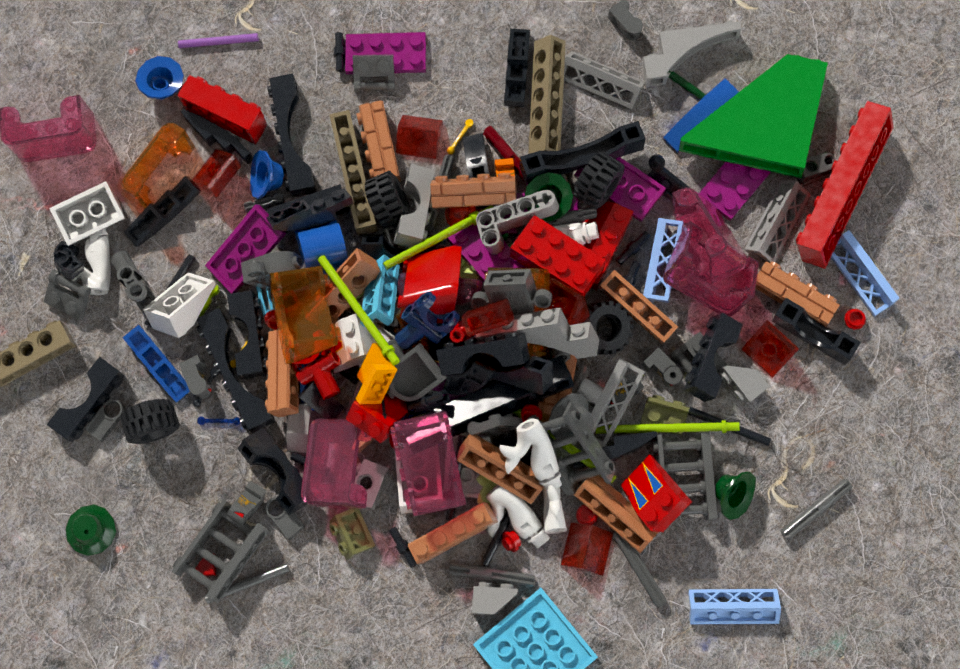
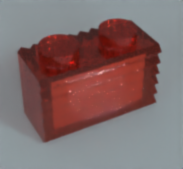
M505 298L500 302L497 301L496 303L493 302L471 311L468 310L461 319L469 337L508 325L513 321L514 315L508 299Z

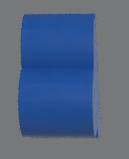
M336 220L319 227L294 231L312 297L330 278L318 262V258L324 255L335 271L348 258L342 231Z

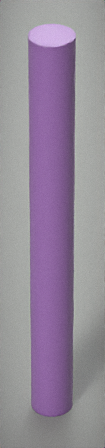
M258 33L178 40V47L180 49L259 41Z

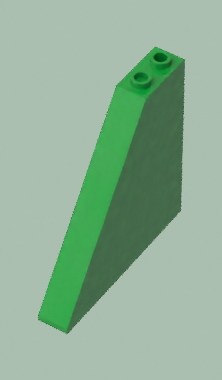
M785 55L682 136L679 151L802 178L828 62L804 58L799 55Z

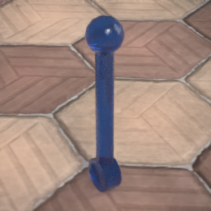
M200 416L197 419V423L200 425L205 423H234L239 425L241 423L239 417L234 419H206Z

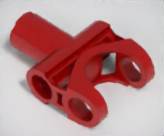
M322 331L314 333L315 352L310 358L301 353L295 345L288 348V357L300 383L306 385L314 380L323 400L340 392L331 370L341 365V360L327 335ZM300 364H309L306 367L299 370V368H301Z

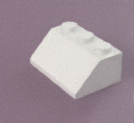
M107 181L49 208L68 246L125 219L120 202L111 184Z

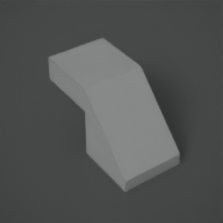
M299 403V413L288 416L286 432L287 452H309L312 408L306 403Z

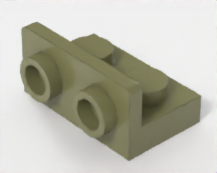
M648 396L640 424L685 423L690 408L680 401H673L671 403L664 401L665 398L662 396ZM669 432V433L682 436V433H683V432Z
M358 507L337 514L329 521L330 531L332 535L336 536L339 543V551L346 560L375 547Z

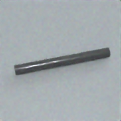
M281 565L233 584L222 598L289 572L288 565ZM204 596L207 604L214 602L207 596Z

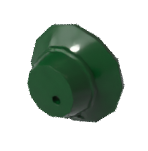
M548 172L536 176L527 185L525 196L543 190H550L557 199L559 209L556 214L542 220L551 222L563 218L570 210L574 197L570 183L559 174Z
M750 471L741 472L738 476L723 475L716 484L715 494L720 501L721 513L729 520L738 519L742 516L753 500L756 477Z
M94 504L80 507L69 517L65 529L67 542L76 552L86 556L102 553L112 544L116 534L114 518L106 508Z

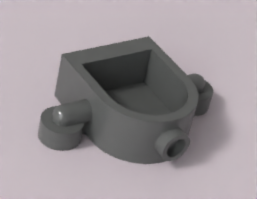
M279 251L241 262L243 282L266 290L283 285L288 289L300 287V268L304 265L303 259L295 252Z
M530 269L488 271L483 285L485 292L474 293L471 305L474 309L480 311L487 309L488 305H490L493 313L498 318L534 312L536 306L548 308L552 301V294L545 289H536Z
M390 340L388 344L394 347V352L400 359V362L395 365L398 370L387 390V394L391 399L397 397L404 401H414L425 394L437 393L438 391L432 389L444 381L447 376L441 375L440 367L422 343L419 342L404 354L403 349L397 344L396 340Z

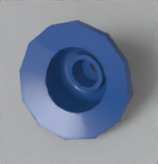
M156 56L145 61L138 69L135 82L139 91L148 98L164 99L173 96L182 87L184 75L180 64L172 58Z
M259 150L254 155L251 164L250 190L253 197L261 199L267 192L277 190L282 186L284 173L282 166L273 162L267 151Z

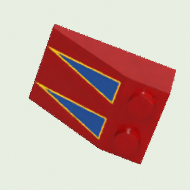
M650 454L621 484L637 515L654 532H664L692 503L689 497Z

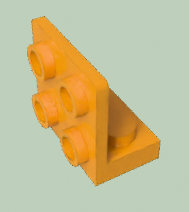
M372 343L357 374V377L362 382L356 397L360 405L381 404L398 370L387 357L382 355V349L377 343Z

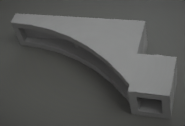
M727 21L717 25L706 24L702 27L689 26L679 30L667 29L660 32L658 40L660 54L653 53L643 57L642 68L646 88L666 85L670 75L669 70L671 72L675 71L678 66L697 52L724 41L738 39L742 29L740 21Z
M561 308L479 321L476 334L477 340H482L484 336L491 334L501 337L504 336V333L517 331V334L525 333L527 343L554 348L575 356L576 359L597 356L599 338L591 322L569 325Z

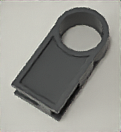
M116 399L107 400L85 427V430L103 442L120 421V415L125 411L124 405ZM113 403H118L120 405V413L116 417H108L107 408Z
M273 497L266 503L265 511L287 539L291 540L305 528V525L295 513L288 515L285 510L279 516H272L269 512V507L272 502L277 501V497Z

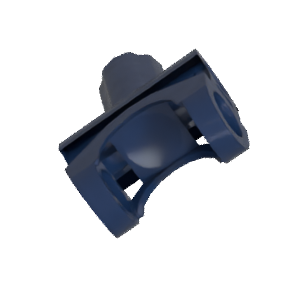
M426 292L413 304H409L403 311L401 318L408 325L395 335V340L404 350H409L424 336L434 344H438L445 335L454 329L460 315L456 311L442 315L431 312L429 308L435 302L436 296L432 292ZM437 319L443 320V326L437 325Z

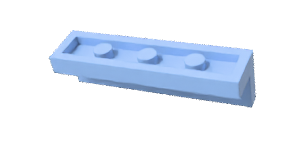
M658 218L643 294L652 304H654V301L669 303L684 226L683 221ZM669 225L677 226V233L669 238L667 236ZM670 243L674 250L672 254L665 258L663 255L664 248ZM666 263L670 270L668 274L661 278L659 275L660 268ZM661 283L666 288L665 296L655 295L657 286Z
M850 230L842 234L837 246L841 244L845 249V257L837 256L833 252L831 259L875 317L895 304L899 296ZM847 262L856 264L858 267L857 274L848 272L846 269ZM860 279L868 280L870 291L862 290L859 287ZM872 296L880 297L884 305L876 310L871 303Z
M695 589L688 592L690 624H779L781 605L777 589ZM694 597H703L706 601L695 602ZM719 597H725V598H727L729 601H727V602H720V601L717 600V599H718ZM748 597L751 601L743 602L739 598ZM773 597L774 602H765L761 598Z

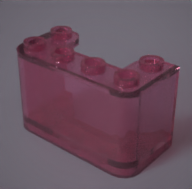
M80 95L69 96L62 100L60 104V118L22 123L20 113L16 108L3 107L0 108V137L2 142L22 162H33L87 153L95 149L97 144L94 113Z
M443 411L394 422V427H390L393 445L394 447L398 446V448H395L397 461L402 460L403 468L399 469L401 481H406L408 489H404L407 510L412 509L413 516L466 505L447 412Z

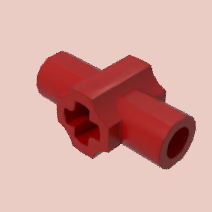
M470 317L459 321L450 332L451 340L460 343L464 339L476 335V321Z

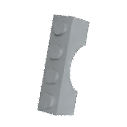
M414 164L410 165L405 179L404 192L413 199L416 211L408 215H401L396 227L394 244L411 248L426 240L428 231L424 229L425 225H428L431 213L427 212L428 208L432 206L430 183L432 180H435V170Z

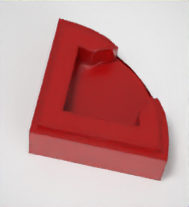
M204 558L195 567L196 570L206 577L217 576L216 567Z

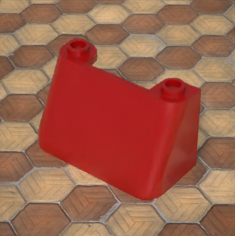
M453 245L414 255L408 261H404L402 273H406L403 296L399 295L397 308L401 309L400 317L409 304H413L426 292H432L436 296L435 302L429 308L431 312L442 315L455 310L459 285L461 246ZM437 319V323L443 324V320Z

